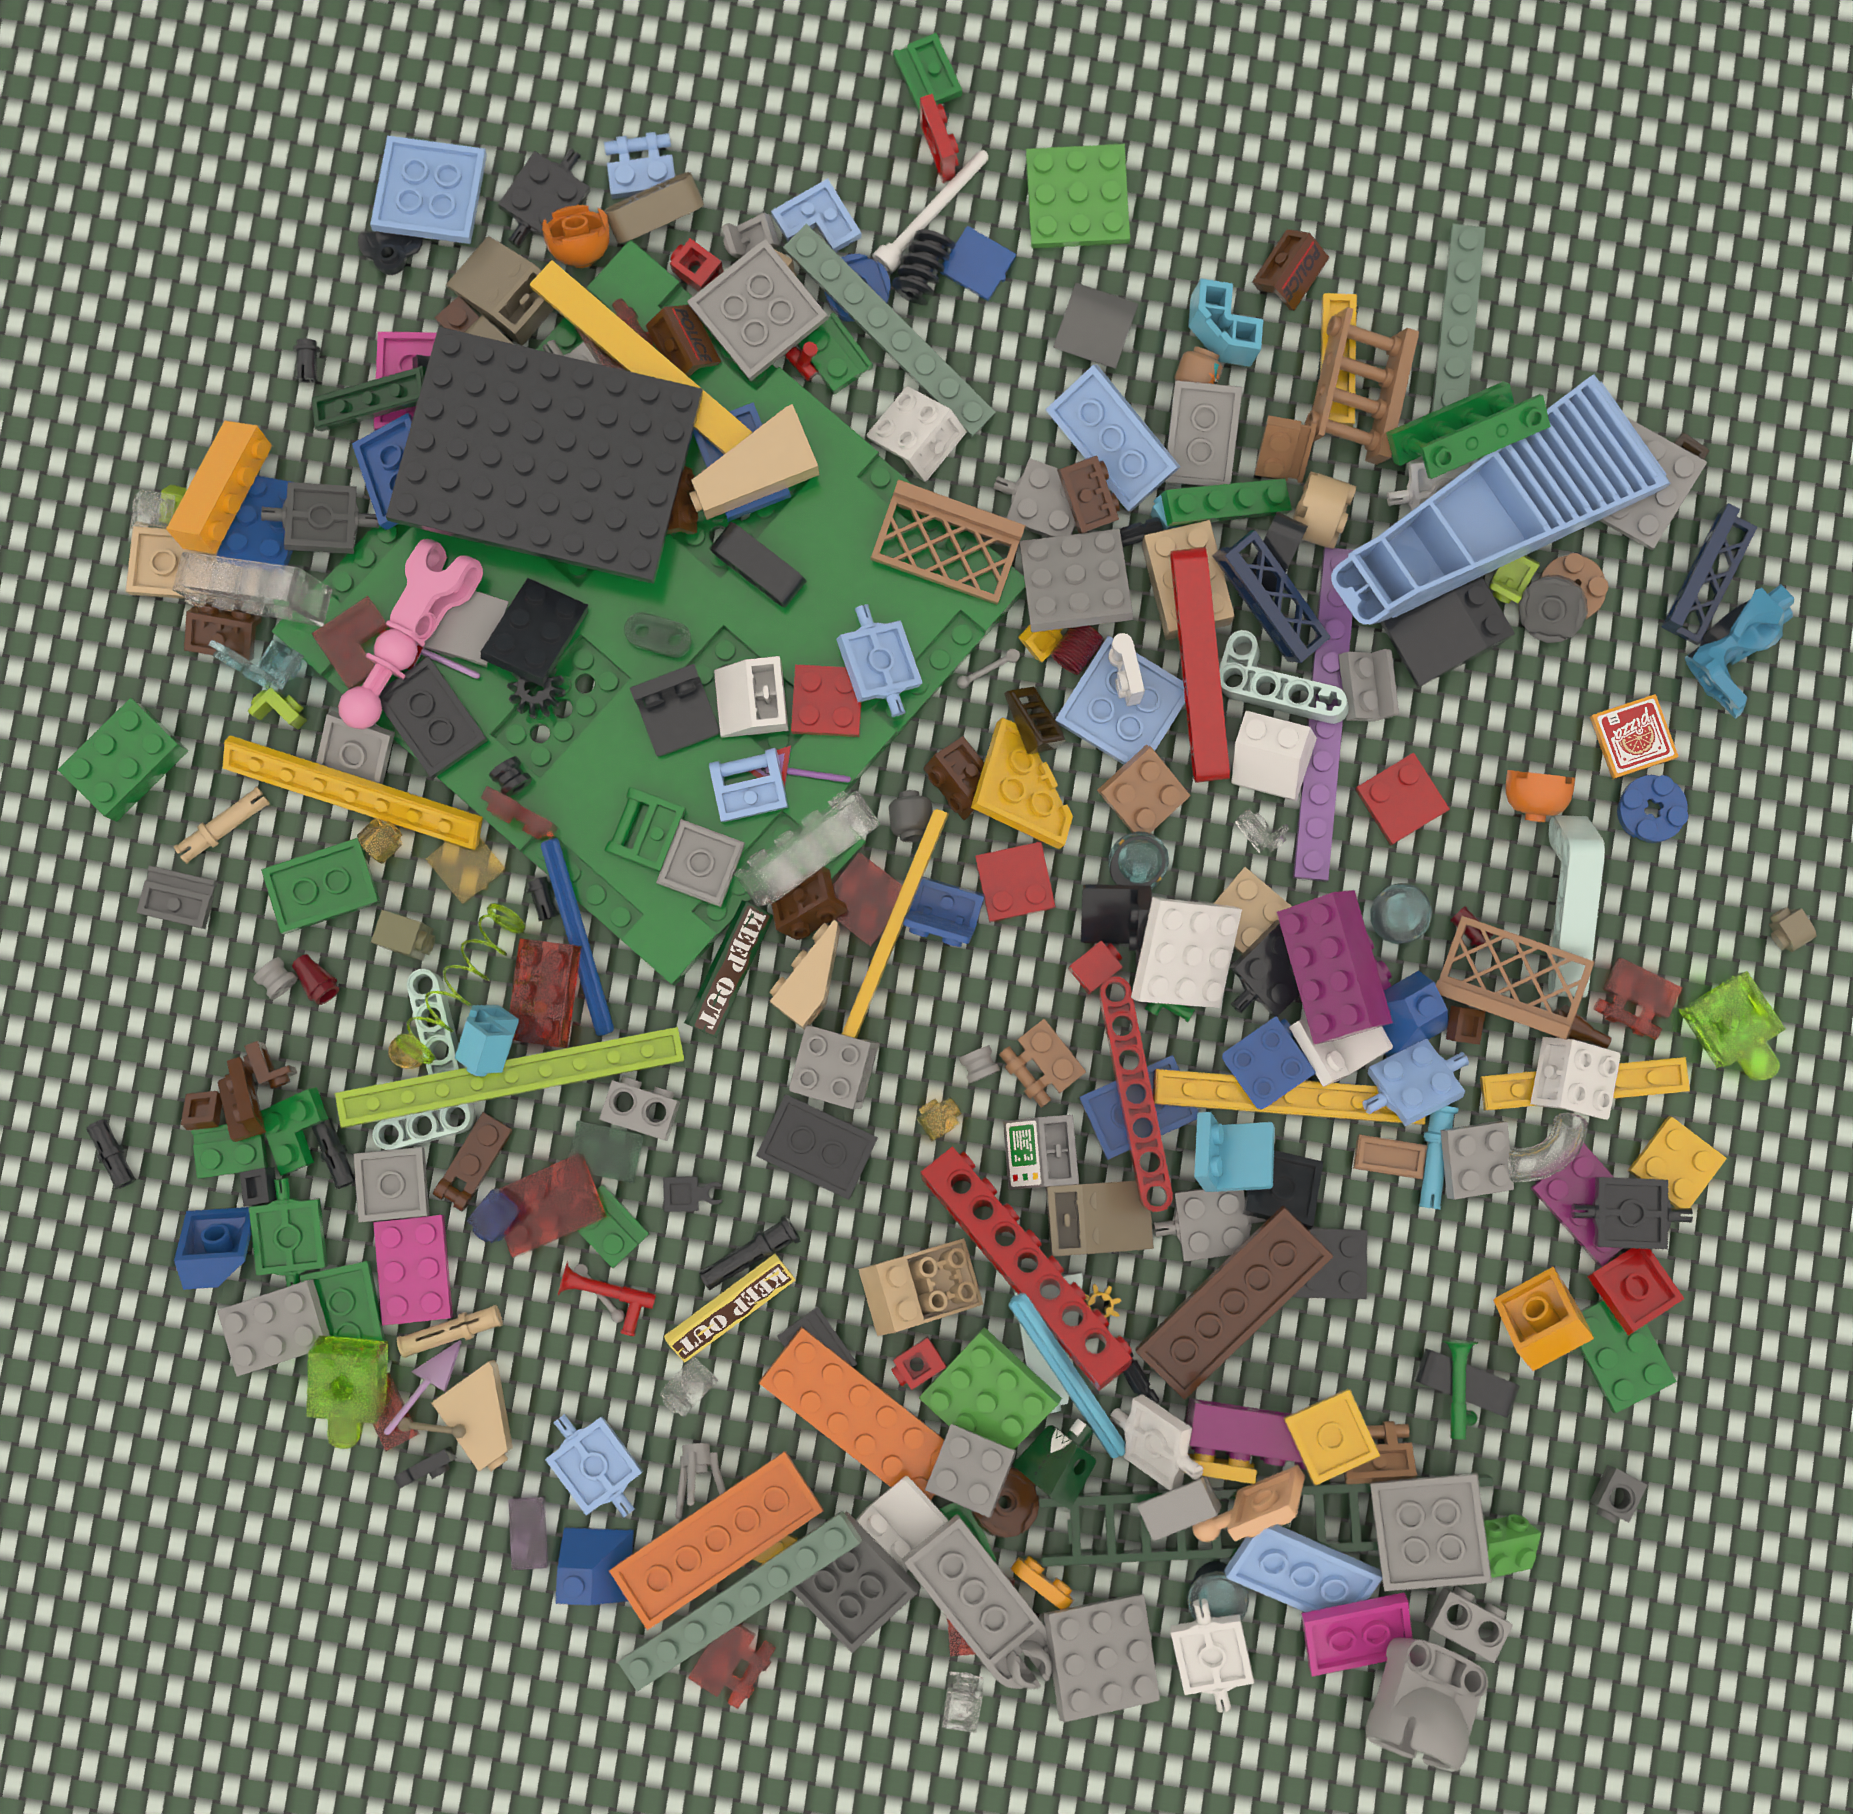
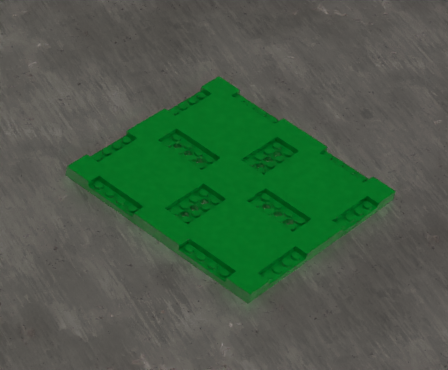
M629 240L586 287L587 291L656 350L657 348L645 325L664 307L688 305L687 301L693 297L681 287L680 282L632 240ZM566 318L536 348V350L545 351L543 346L545 344L548 345L547 342L555 340L563 355H566L585 342L590 345L602 365L625 370ZM702 321L701 323L721 363L717 366L698 368L689 377L729 412L754 403L762 425L785 407L792 404L818 464L819 475L788 487L791 495L790 498L754 511L745 520L734 519L728 522L725 513L706 519L703 510L698 511L697 533L687 534L680 531L666 535L654 584L402 524H397L388 530L379 525V528L372 527L355 545L354 554H347L321 584L316 582L272 629V632L342 694L356 686L362 687L375 666L365 656L367 653L374 655L373 648L376 639L381 635L378 630L391 629L386 623L390 621L392 610L407 586L405 563L417 544L423 539H432L440 543L444 548L447 558L442 571L447 569L459 556H469L478 560L483 568V576L475 591L508 601V607L527 578L588 604L587 615L555 665L557 669L555 676L561 675L565 680L559 687L566 691L565 697H555L558 702L568 701L572 704V712L566 718L555 716V708L552 705L548 707L550 711L549 717H545L541 709H539L536 719H532L529 716V710L520 714L517 711L519 703L512 704L509 701V697L515 692L509 690L507 684L518 682L511 672L489 662L487 667L458 657L452 658L431 651L480 674V677L475 679L432 660L488 739L487 742L438 775L437 778L548 876L549 873L541 850V843L557 838L560 842L576 900L673 986L682 979L730 925L741 900L750 902L786 862L785 856L829 809L832 810L1026 592L1024 576L1012 565L1001 597L996 605L870 560L898 480L909 484L912 483L882 459L874 447L780 367L776 368L772 364L750 381ZM693 434L685 466L690 467L696 477L707 467ZM896 506L893 519L898 529L915 522L910 510ZM918 514V516H919L920 519H922V518H924V517H927V516ZM933 519L923 524L930 541L947 533L941 521ZM730 522L735 523L799 572L807 582L787 607L783 608L710 551L709 548L713 544L710 536L714 530L725 529ZM891 524L886 535L894 532ZM949 525L952 531L957 529V527ZM918 527L901 534L909 551L926 543ZM966 530L954 535L962 552L979 545L976 538ZM897 537L883 542L880 554L891 558L904 553ZM950 538L933 545L941 562L957 555ZM986 547L994 563L1003 560L991 547ZM928 548L911 555L916 566L925 570L936 565ZM981 549L965 556L972 573L989 566ZM907 558L900 560L902 562L910 564ZM960 559L944 566L948 578L958 581L968 576ZM1004 565L996 568L999 575H1001ZM939 569L933 571V573L941 575ZM992 571L975 578L981 590L994 594L997 581ZM971 581L964 583L973 587ZM869 605L874 623L888 624L901 620L922 680V684L918 688L906 690L899 694L906 713L892 717L887 700L874 698L861 702L859 737L792 734L795 664L846 667L836 639L841 634L854 632L861 627L854 610L858 606ZM421 655L416 665L427 657ZM780 656L789 731L721 738L719 734L661 757L656 755L630 687L694 664L720 730L714 670L743 660ZM406 668L404 670H401L400 672L404 674L408 671V669ZM391 675L390 679L388 680L385 686L390 684L398 677ZM585 676L592 677L595 681L593 690L589 693L579 692L577 690V682L580 678ZM538 684L536 688H530V691L534 696H536L538 691L544 690L543 687ZM382 709L376 724L381 728L395 732L394 740L416 758ZM538 726H546L550 731L548 740L543 743H536L532 739V732ZM791 746L788 768L844 775L851 778V781L846 783L787 774L785 792L789 808L723 823L720 820L709 763L720 761L722 764L765 754V750L776 748V750ZM517 756L521 762L520 768L523 772L529 773L532 781L522 791L509 798H504L500 792L501 786L498 782L492 781L489 773L503 761ZM747 771L724 777V782L726 786L757 779V777ZM629 787L685 807L686 812L682 820L745 843L722 907L656 883L660 874L659 871L604 851L607 842L613 839L628 801L626 794ZM640 805L624 847L633 848L649 806Z

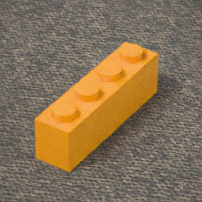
M224 420L166 528L182 549L216 554L272 448L271 443L257 425Z

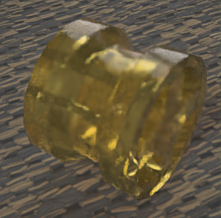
M402 1034L391 1041L388 1055L396 1066L405 1069H415L425 1062L418 1037Z

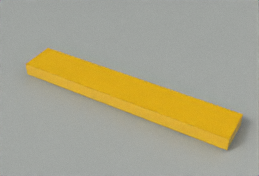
M1686 1057L1619 1063L1613 1099L1690 1091ZM1536 1071L1481 1076L1480 1083L1484 1111L1536 1106L1531 1104Z

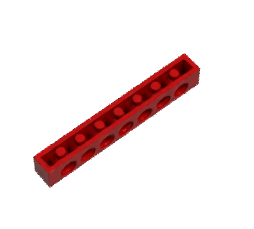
M952 1146L921 1171L922 1181L1018 1295L1024 1293L1028 1296L1060 1346L1098 1391L1102 1390L1131 1366L1132 1357L1129 1354L1132 1353V1349L1120 1335L1115 1338L1106 1328L1110 1325L1108 1320L1097 1308L1092 1311L1084 1302L1087 1297L1082 1289L1075 1282L1069 1284L1061 1275L1064 1269L1052 1255L1047 1258L1039 1249L1042 1244L1037 1236L1030 1229L1024 1231L1017 1223L1020 1218L1015 1210L1008 1203L1002 1205L995 1197L998 1192L993 1184L986 1177L980 1179L973 1171L976 1166L971 1158L964 1151L959 1154ZM961 1180L967 1181L971 1185L970 1190L963 1194L956 1193L952 1189L953 1185ZM986 1206L993 1211V1214L986 1220H980L975 1217L974 1212L977 1208ZM1003 1232H1008L1015 1237V1241L1009 1246H1002L996 1242L997 1236ZM1026 1258L1033 1259L1038 1266L1030 1273L1023 1272L1018 1268L1021 1260ZM1046 1285H1054L1059 1289L1060 1294L1054 1299H1046L1041 1295L1040 1291ZM1075 1311L1082 1316L1083 1320L1077 1326H1069L1062 1318L1067 1312ZM1092 1338L1101 1339L1105 1344V1349L1100 1353H1091L1085 1346L1086 1342Z

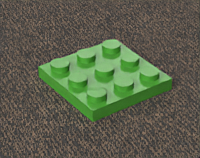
M1124 144L1026 149L1031 249L1130 243Z
M985 1327L919 1397L949 1427L951 1424L957 1425L1011 1449H1015L1062 1400L1052 1388Z

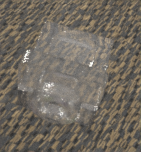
M140 489L134 496L130 529H133V526L148 527L149 525L167 528L173 517L175 496Z
M1248 809L1235 820L1236 825L1258 853H1261L1266 848L1273 852L1287 841L1284 834L1290 829L1288 825L1284 824L1270 835L1267 831L1269 829L1268 823L1258 812L1253 814Z
M694 1356L666 1384L660 1395L663 1397L665 1406L671 1412L679 1413L685 1417L719 1380Z
M967 1672L949 1673L942 1728L976 1733L983 1696V1677Z

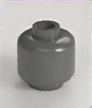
M908 790L900 792L899 798L893 800L888 808L891 831L895 836L900 837L902 842L921 841L933 813L932 803L929 798L919 796V791Z

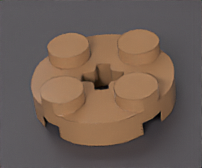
M1571 553L1553 560L1541 573L1539 579L1548 575H1561L1572 579L1582 588L1588 605L1586 619L1597 612L1605 600L1609 586L1602 570L1595 562L1578 553Z

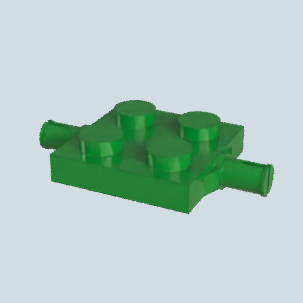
M280 1178L274 1180L277 1200L269 1204L250 1206L249 1215L256 1276L266 1274L285 1276L286 1287L300 1283L299 1274L306 1270L326 1268L328 1263L320 1198L306 1200L291 1198L289 1178Z

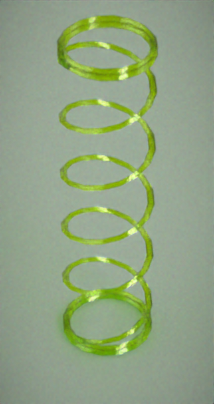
M491 903L487 907L488 915H482L479 918L478 925L487 942L472 939L461 943L463 958L471 968L461 965H450L443 969L444 980L453 994L444 991H431L425 995L427 1008L436 1020L419 1016L412 1017L407 1020V1029L410 1036L398 1034L395 1038L398 1047L410 1057L424 1064H432L436 1059L432 1051L418 1041L410 1029V1022L412 1020H425L437 1024L451 1033L454 1032L452 1028L447 1026L433 1012L428 1003V996L433 993L443 994L472 1007V1004L463 999L448 982L446 971L449 968H461L479 975L486 981H490L487 976L480 973L468 960L463 950L464 945L469 942L484 944L507 956L504 950L497 947L486 936L481 926L482 920L485 917H490L502 928L517 934L523 933L526 929L523 920L507 907ZM492 909L501 911L511 919L496 915ZM505 921H508V922H510V923L516 925L517 927H514V926L508 924V923L505 922ZM403 1041L415 1046L420 1051H422L427 1057L418 1054L417 1052L409 1048Z

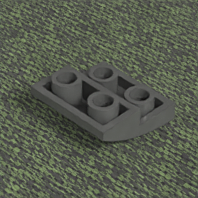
M1076 282L1053 348L1116 369L1139 304Z

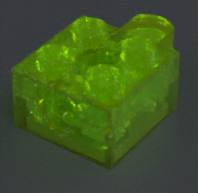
M1748 971L1733 975L1679 1010L1716 1068L1730 1066L1738 1061L1748 1078L1753 1081L1767 1080L1777 1074L1780 1063L1767 1041L1786 1030V1028Z
M319 1335L309 1350L306 1417L328 1419L327 1437L329 1443L334 1447L349 1449L355 1446L362 1435L363 1423L376 1424L386 1406L388 1342Z

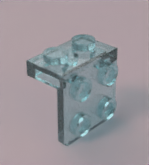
M211 640L208 646L216 650L213 657L239 672L244 668L241 673L244 677L267 690L271 685L282 690L288 680H292L297 676L302 666L300 662L304 657L293 648L272 640L257 665L214 640Z

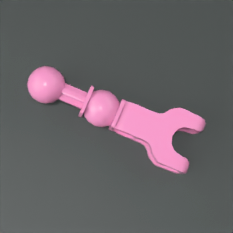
M423 539L417 544L405 563L407 586L392 610L390 621L386 623L391 629L377 637L373 648L374 655L367 653L365 656L375 666L362 687L356 686L351 688L340 698L338 704L339 716L346 725L351 728L364 730L373 726L379 720L382 712L379 695L391 675L404 680L406 676L400 671L414 663L418 652L417 645L422 647L425 645L424 642L431 637L449 609L460 606L472 597L483 576V568L478 560L469 556H459L447 569L442 571L447 557L441 544L432 539Z

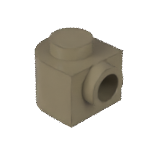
M1785 907L1769 917L1772 921L1769 923V926L1773 930L1771 937L1781 950L1787 949L1790 952H1794L1817 936L1814 926L1802 908L1789 910L1788 907Z

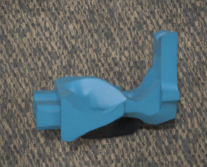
M1779 585L1769 594L1762 587L1756 589L1749 601L1739 605L1720 619L1703 636L1700 646L1685 656L1687 666L1703 687L1704 692L1708 696L1715 698L1735 719L1743 712L1747 696L1733 682L1726 665L1729 662L1734 665L1756 651L1766 650L1772 645H1776L1783 636V624L1793 617V611L1790 606L1794 604V597L1783 585Z

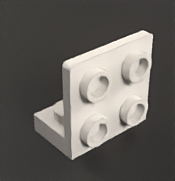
M907 386L867 433V437L873 443L902 458L915 476L926 482L967 431L951 409Z
M1307 1018L1299 1020L1289 1027L1323 1087L1346 1078L1393 1048L1382 1027L1340 1040L1315 1045Z
M1543 1037L1531 1104L1540 1107L1566 1109L1608 1120L1616 1084L1620 1053L1573 1039L1565 1040L1563 1038Z
M908 1476L903 1477L876 1499L856 1519L905 1571L908 1570V1567L904 1564L902 1558L949 1521Z

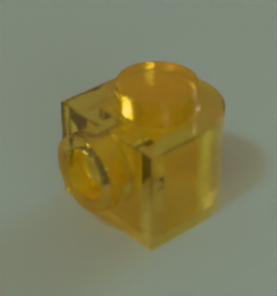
M377 817L357 834L358 841L364 850L381 864L403 845L401 841L402 833L389 821L383 823Z
M952 1097L940 1103L933 1099L919 1109L922 1115L917 1118V1121L931 1142L939 1139L961 1124L957 1117L962 1113Z

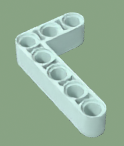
M1553 815L1549 823V842L1561 861L1552 947L1592 960L1605 856L1604 841L1587 816ZM1553 955L1556 964L1565 960L1562 957ZM1571 961L1558 967L1567 986L1581 980L1585 965ZM1555 969L1549 971L1548 975L1550 994L1563 988ZM1590 977L1585 988L1583 997H1586L1588 994ZM1578 986L1569 989L1573 997H1575ZM1565 991L1554 997H1568Z
M418 969L412 972L407 980V989L428 1075L464 1068V1065L455 1059L459 1044L441 977L426 969ZM424 977H430L433 981V987L427 994H421L418 990L419 981ZM437 1009L441 1014L440 1023L435 1027H429L426 1023V1016L431 1010ZM441 1042L447 1043L449 1047L448 1056L443 1060H437L434 1055L436 1045ZM469 1103L382 1120L373 1129V1140L379 1148L397 1150L469 1131L476 1121L474 1105ZM461 1108L465 1113V1121L462 1125L455 1127L450 1121V1115L454 1109ZM427 1116L432 1122V1128L427 1135L423 1136L418 1132L417 1124L421 1118ZM394 1125L399 1132V1136L395 1143L388 1144L385 1141L384 1132L389 1126Z

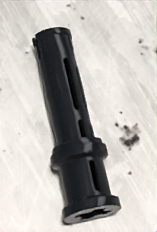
M784 1215L781 1217V1222L764 1232L761 1230L757 1231L753 1240L719 1259L714 1264L700 1270V1277L708 1290H712L720 1285V1283L730 1279L763 1258L768 1259L773 1254H776L777 1251L793 1242L798 1244L801 1242L800 1237L789 1218Z

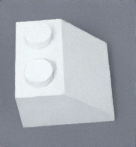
M1246 711L1235 742L1231 783L1297 801L1317 739L1311 727Z

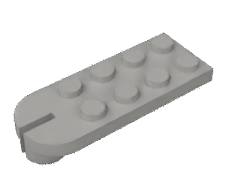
M958 1514L902 1558L904 1564L999 1683L1014 1689H1037L1041 1687L1034 1674L1019 1657L1022 1652L1030 1658L1046 1681L1050 1679L1052 1661L1049 1654L1045 1625Z

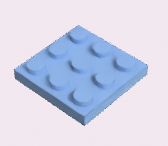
M387 135L370 223L372 231L471 244L487 158L486 149Z
M1108 636L1055 721L1058 725L1125 765L1145 745L1152 747L1154 751L1157 749L1185 704L1184 687L1182 680L1136 653L1145 692L1140 704L1127 706L1125 697L1119 699L1115 679L1118 678V668L1110 664L1108 660L1113 638Z

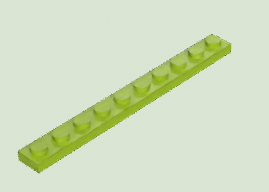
M678 1027L509 1059L506 1060L502 1073H487L486 1076H476L466 1070L467 1068L337 1092L335 1093L341 1128L684 1062V1055Z

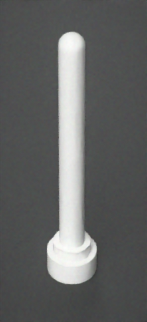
M984 150L978 151L892 244L881 245L872 255L874 261L880 262L887 272L892 274L901 264L902 252L914 240L915 232L923 230L987 162V152Z

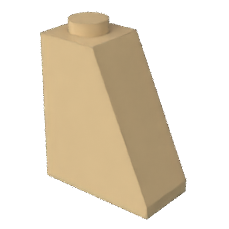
M492 1360L432 1402V1405L447 1426L455 1427L461 1424L466 1428L465 1436L456 1438V1440L478 1472L487 1466L491 1472L508 1460L505 1453L513 1448L499 1367L496 1361Z

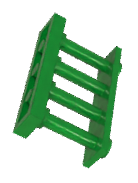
M1503 381L1386 432L1395 464L1401 466L1422 456L1427 477L1433 479L1551 426L1542 394L1515 404L1510 383Z

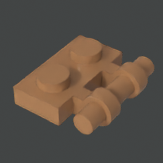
M1045 1019L1017 1039L1025 1050L1022 1054L1017 1056L1010 1046L999 1054L1007 1064L1005 1069L1010 1075L1015 1074L1026 1088L1024 1093L1029 1099L1033 1097L1041 1108L1052 1100L1044 1091L1046 1086L1051 1083L1058 1093H1061L1086 1073L1085 1069ZM1031 1059L1044 1074L1038 1080L1033 1077L1025 1066Z
M1383 1421L1382 1425L1367 1426L1372 1439H1384L1385 1444L1375 1445L1380 1456L1344 1472L1345 1484H1366L1416 1478L1417 1472L1412 1443H1398L1397 1439L1409 1438V1425L1395 1424L1394 1421Z

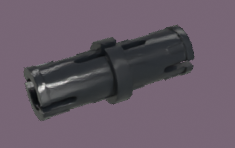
M332 1118L312 1126L311 1128L322 1152L320 1154L321 1161L326 1162L335 1189H341L355 1183L354 1174L346 1157L348 1150L346 1145L341 1144Z
M107 1119L96 1121L86 1127L98 1152L97 1159L100 1164H104L116 1190L133 1183L136 1178L123 1155L125 1153L124 1147L118 1144Z

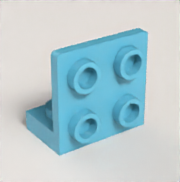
M1198 1112L1194 1177L1204 1191L1271 1189L1273 1187L1275 1126L1273 1123L1222 1125L1217 1122L1211 1112Z

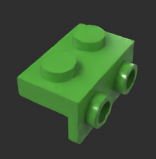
M1516 1514L1493 1520H1484L1491 1577L1494 1578L1532 1569L1536 1559L1541 1532L1532 1526L1525 1517Z

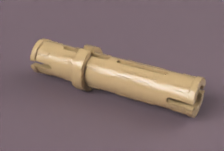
M256 786L254 790L206 825L204 823L198 825V830L174 846L175 851L181 854L191 847L190 850L180 856L188 864L190 860L209 846L213 848L217 846L219 839L262 808L268 806L270 802L263 796L254 804L252 803L263 795L262 791Z
M497 1305L471 1314L463 1312L458 1314L456 1319L397 1337V1346L401 1356L407 1358L410 1355L461 1338L469 1340L474 1338L476 1333L497 1326L500 1327L503 1325L502 1316Z

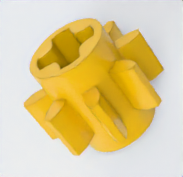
M1092 1284L1093 1293L1089 1296L1085 1294L1087 1306L1091 1309L1090 1305L1095 1303V1297L1100 1295L1102 1300H1108L1109 1305L1104 1307L1103 1315L1105 1318L1110 1314L1114 1317H1119V1314L1113 1308L1114 1304L1121 1302V1299H1111L1109 1294L1112 1287L1107 1286L1104 1292H1099L1097 1285Z

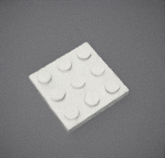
M1153 897L1131 998L1140 1002L1220 1008L1242 909L1228 905Z

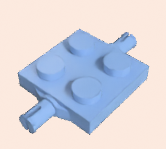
M869 605L858 606L854 610L861 627L854 632L841 634L836 639L857 701L862 702L874 698L886 699L892 714L891 716H900L906 713L899 694L906 690L918 688L922 684L901 620L888 624L874 623Z
M1425 1039L1369 1067L1367 1074L1377 1086L1378 1094L1362 1102L1365 1110L1367 1109L1366 1112L1368 1114H1371L1387 1106L1397 1114L1404 1126H1407L1463 1098L1465 1090L1455 1078L1453 1072L1467 1066L1469 1060L1463 1052L1445 1060L1436 1052L1428 1039Z
M566 1414L554 1421L553 1423L565 1437V1440L560 1448L545 1460L587 1516L598 1506L612 1501L622 1517H626L635 1508L623 1494V1491H625L629 1482L639 1476L643 1470L603 1416L588 1427L578 1430L575 1429Z

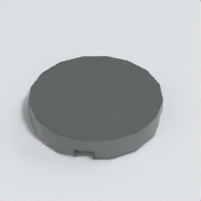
M1548 575L1532 582L1522 593V599L1518 605L1519 619L1522 625L1525 626L1529 634L1535 639L1546 643L1562 642L1574 636L1584 625L1588 614L1587 598L1582 588L1572 579L1561 575Z

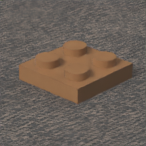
M1145 745L1097 790L1134 836H1148L1191 796L1152 747Z

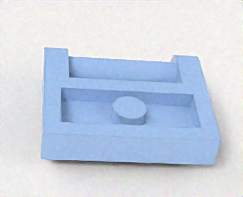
M776 748L765 750V754L721 764L720 761L709 763L721 822L724 823L789 808ZM765 767L769 769L770 776L725 786L724 777Z

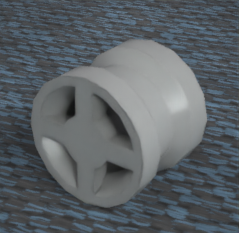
M280 957L269 961L253 977V980L258 985H263L267 989L266 995L271 1000L283 995L298 979L293 972H288L284 968V961Z
M990 1045L959 1058L961 1065L965 1066L968 1071L967 1079L969 1084L1000 1071L998 1064L992 1061Z

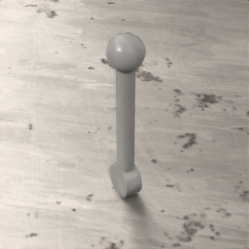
M1010 649L1003 658L967 677L960 676L957 679V686L965 689L973 680L1003 664L1017 662L1020 656L1018 650Z
M578 1264L574 1268V1272L592 1279L588 1274V1267L586 1265ZM596 1294L611 1312L612 1320L616 1323L622 1322L625 1317L624 1312L616 1309L606 1296Z

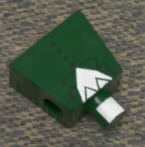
M1077 1418L1067 1434L1055 1426L1049 1425L1015 1460L1013 1466L1049 1497L1070 1510L1096 1464V1458L1083 1448L1095 1430L1079 1418Z

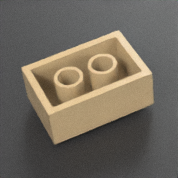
M1210 520L1144 535L1141 546L1165 640L1178 638L1170 552L1174 550L1206 547L1215 628L1231 625L1235 615L1224 573L1212 557L1218 550Z

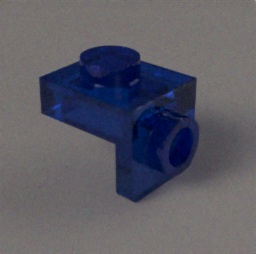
M494 1188L466 1221L474 1227L472 1231L479 1239L484 1242L490 1241L494 1243L501 1241L506 1236L505 1230L522 1210L497 1188Z

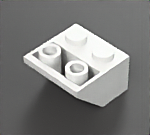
M780 656L743 660L714 670L721 738L789 731Z

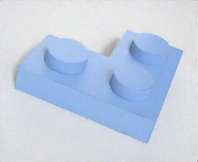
M828 178L771 211L773 219L787 241L805 224L811 229L817 227L826 243L835 252L862 238L859 228Z

